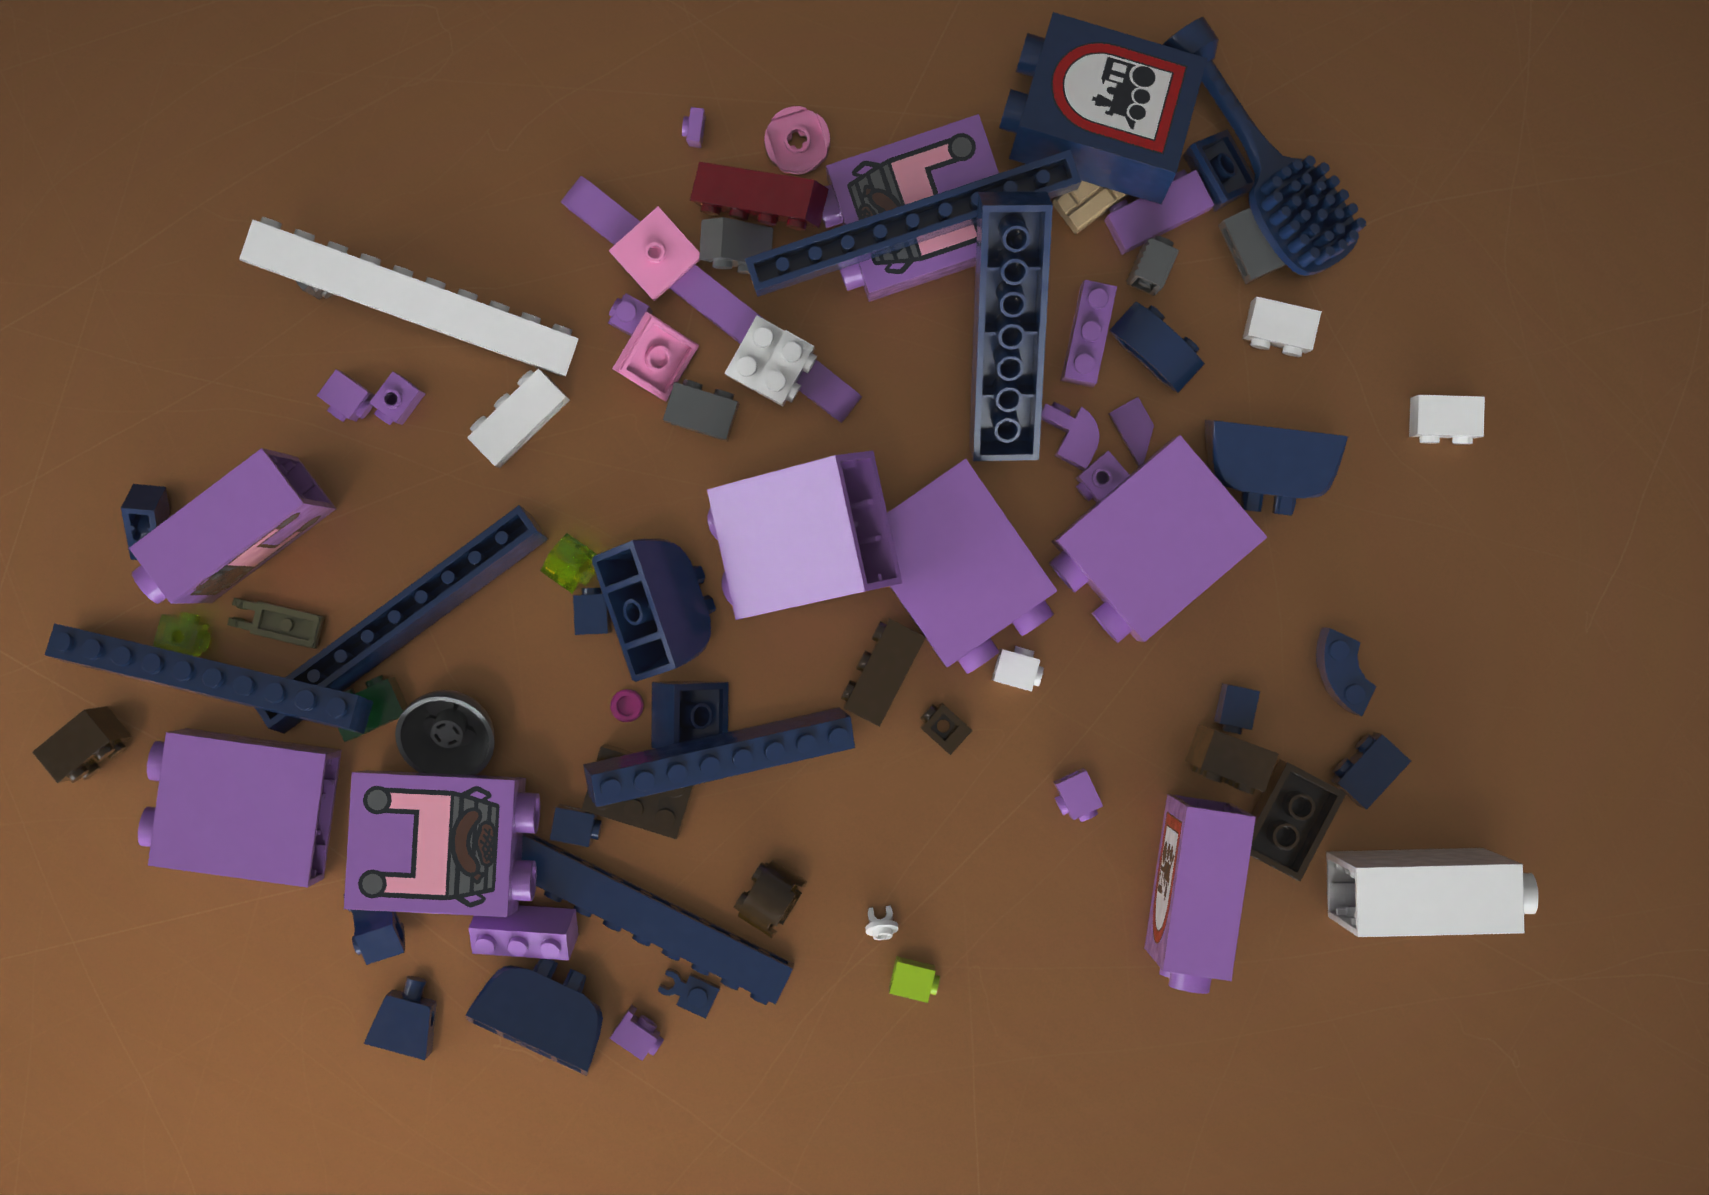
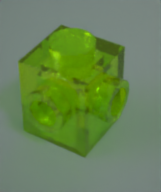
M566 533L549 552L540 571L573 593L580 584L586 587L596 574L591 560L597 554Z
M181 611L180 616L162 614L153 646L195 657L201 656V653L207 650L211 635L207 633L209 624L199 622L201 616Z

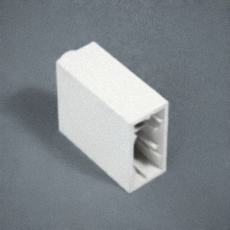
M1484 848L1326 852L1328 917L1357 937L1525 933L1524 914H1535L1538 908V886L1535 876L1532 873H1523L1522 863Z

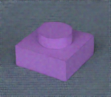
M691 107L690 116H684L682 136L687 137L686 140L689 147L702 148L706 114L703 108Z

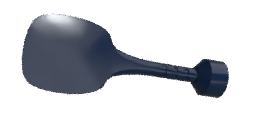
M1204 17L1198 18L1176 32L1162 45L1207 58L1201 81L1241 141L1255 173L1254 184L1249 192V204L1259 229L1278 257L1292 271L1303 276L1323 272L1352 251L1359 238L1358 232L1366 226V221L1363 218H1358L1354 221L1352 216L1357 213L1358 206L1355 203L1346 206L1344 201L1348 199L1349 193L1345 189L1337 192L1335 187L1340 183L1337 176L1333 175L1328 179L1324 176L1330 170L1327 163L1323 162L1315 167L1313 165L1316 163V160L1311 155L1304 159L1283 156L1261 133L1213 62L1218 46V37Z

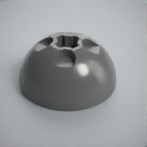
M437 690L418 697L403 711L396 725L395 737L399 752L404 760L419 773L476 775L487 766L493 755L495 732L490 716L479 702L458 691Z

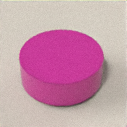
M624 689L613 696L610 709L613 716L619 721L631 722L642 714L644 701L642 696L635 690Z

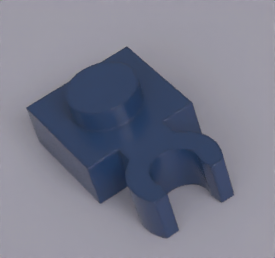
M667 969L665 975L673 978L675 985L673 987H666L660 984L658 991L666 996L674 994L680 996L676 1004L677 1006L706 1019L720 990V986L692 973L688 980L685 981L678 971Z

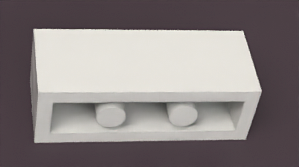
M537 369L535 372L529 370L517 382L520 386L511 395L506 393L500 397L494 404L496 410L488 418L485 416L480 417L470 427L472 433L467 438L496 467L501 468L570 401L540 369Z

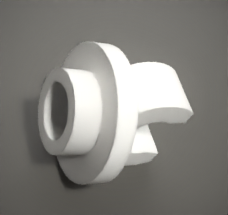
M886 906V916L883 919H877L874 916L873 908L868 909L869 924L865 927L866 934L873 936L875 940L892 938L893 934L898 931V923L893 921L891 906Z

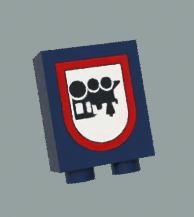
M1053 12L1045 38L1027 33L1016 72L1033 77L1028 94L1010 89L999 129L1016 133L1009 159L1028 164L1071 149L1081 181L1162 204L1177 173L1207 58Z

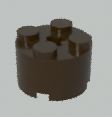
M774 860L769 864L766 862L759 865L751 879L756 883L751 891H744L734 906L739 911V918L771 938L777 933L773 926H777L778 923L783 925L802 893L797 890L798 886L805 887L807 883L806 880Z

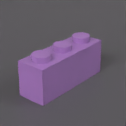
M1185 170L1176 173L1162 204L1141 198L1128 204L1127 200H1123L1109 208L1110 214L1107 215L1104 222L1121 255H1124L1145 244L1148 239L1161 236L1208 212L1214 206V203L1197 170L1188 174Z
M1084 280L1081 284L1061 381L1091 388L1097 384L1117 286L1090 280Z
M519 905V911L508 917L473 916L468 928L472 954L569 960L579 935L576 909Z

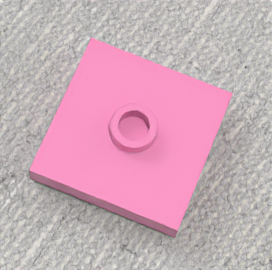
M659 206L609 250L653 301L700 261V252Z
M645 312L612 369L666 402L672 392L674 382L678 383L699 345L657 317Z

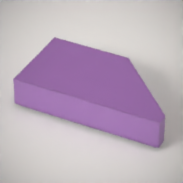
M1139 397L1110 412L1109 416L1136 464L1140 466L1144 463L1154 424Z

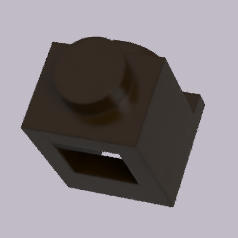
M943 703L938 708L932 704L920 717L924 722L920 728L950 755L973 731ZM940 720H947L949 722V729L947 731L941 732L937 729V724Z

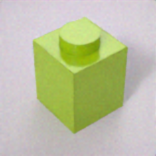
M896 956L889 985V994L928 1003L930 994L936 995L940 976L935 975V965Z

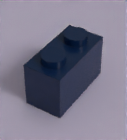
M1376 732L1372 735H1365L1357 743L1355 748L1358 751L1350 759L1344 758L1334 768L1333 772L1335 775L1331 779L1340 790L1347 793L1346 795L1353 802L1366 810L1411 762L1383 734Z

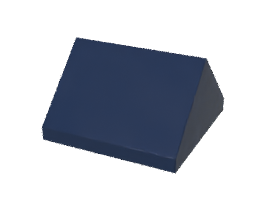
M1228 129L1194 142L1183 154L1191 171L1197 170L1214 203L1212 208L1215 212L1249 193L1254 184L1255 177Z

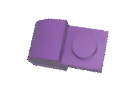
M1053 402L1052 406L1045 404L1042 407L1041 420L1066 432L1054 456L1082 471L1086 470L1099 444V429L1094 417L1083 407L1078 409L1073 418L1069 415L1071 410L1056 402Z

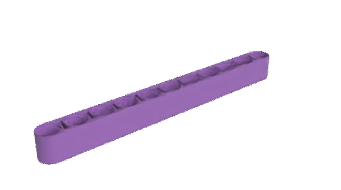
M583 176L579 177L560 201L613 245L640 223L637 218ZM696 265L669 288L739 344L742 343L755 317H761ZM817 360L807 374L803 371L797 381L801 385L800 392L841 423L862 398L858 392Z

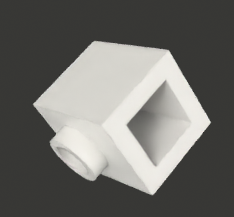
M1015 646L1014 652L1000 648L991 680L1032 692L1033 685H1040L1044 667L1039 666L1040 659L1033 658L1035 651Z

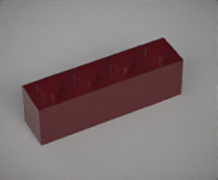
M699 162L690 201L701 206L700 211L705 214L720 216V212H727L729 217L742 221H748L749 216L757 217V221L763 224L777 226V222L780 221L786 222L787 227L806 231L807 226L820 227L829 189L813 179Z

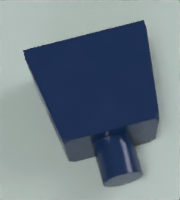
M407 976L403 992L391 990L385 996L364 1044L426 1060L433 1049L437 1002L422 997L426 985L425 979Z

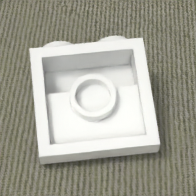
M756 316L725 371V375L783 407L786 400L792 403L800 390L801 385L797 381L802 372L804 371L808 374L817 359V356L813 354L815 346L789 331H784L765 319Z

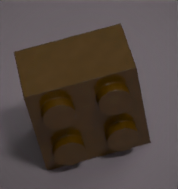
M108 706L84 709L32 753L57 783L69 780L74 783L81 778L86 780L101 769L98 764L106 757L112 759L126 748L124 743L132 736Z

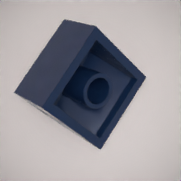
M652 682L651 748H659L728 732L729 682Z

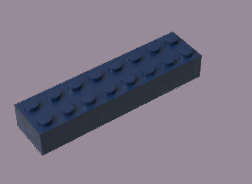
M1047 191L978 192L969 446L973 461L1039 460L1053 204Z

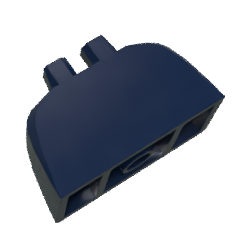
M1205 420L1208 467L1223 486L1242 491L1241 507L1247 511L1261 512L1263 494L1275 495L1272 513L1292 516L1297 498H1314L1326 494L1337 475L1348 436Z
M638 539L593 556L591 561L633 681L637 682L676 669L699 656L706 649L711 636V618L709 614L714 612L716 607L712 597L702 595L699 584L704 583L705 579L702 567L692 566L690 559L681 547L665 539Z
M540 959L533 971L512 965L499 969L472 1003L465 1015L467 1020L587 1076L600 1037L603 1016L599 1006L582 994L586 976L570 969L563 985L551 980L558 966V963L551 959Z

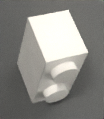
M1256 297L1250 303L1242 339L1251 341L1250 346L1269 350L1270 346L1283 348L1282 353L1285 355L1302 357V353L1306 354L1313 350L1322 311Z
M1416 395L1411 397L1409 437H1419V443H1440V438H1452V444H1473V439L1484 436L1485 397Z

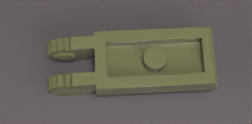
M240 598L233 599L232 605L240 609L254 610L255 614L253 622L245 621L238 617H229L227 625L249 630L251 634L309 648H317L325 616L262 601L254 602Z

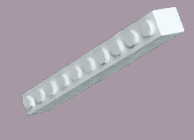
M262 217L260 222L252 220L239 258L240 261L559 376H566L579 339L571 336L573 330L558 324H554L552 328L540 324L541 318L525 312H522L521 317L508 313L509 306L492 300L489 305L477 301L478 295L463 289H459L457 294L445 290L446 283L427 277L425 282L412 278L413 271L394 265L393 270L380 266V259L364 253L361 254L360 258L347 254L348 248L338 243L329 241L327 246L314 242L315 235L299 229H295L294 234L281 230L282 223L266 217Z

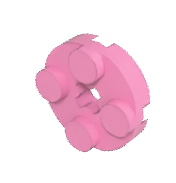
M801 106L788 107L775 114L764 136L766 152L772 163L782 172L792 174H805L818 168L826 160L830 147V133L824 119L813 111ZM798 132L800 137L806 136L807 141L803 142V147L797 149L795 145L790 146L788 144V141L792 140V133Z

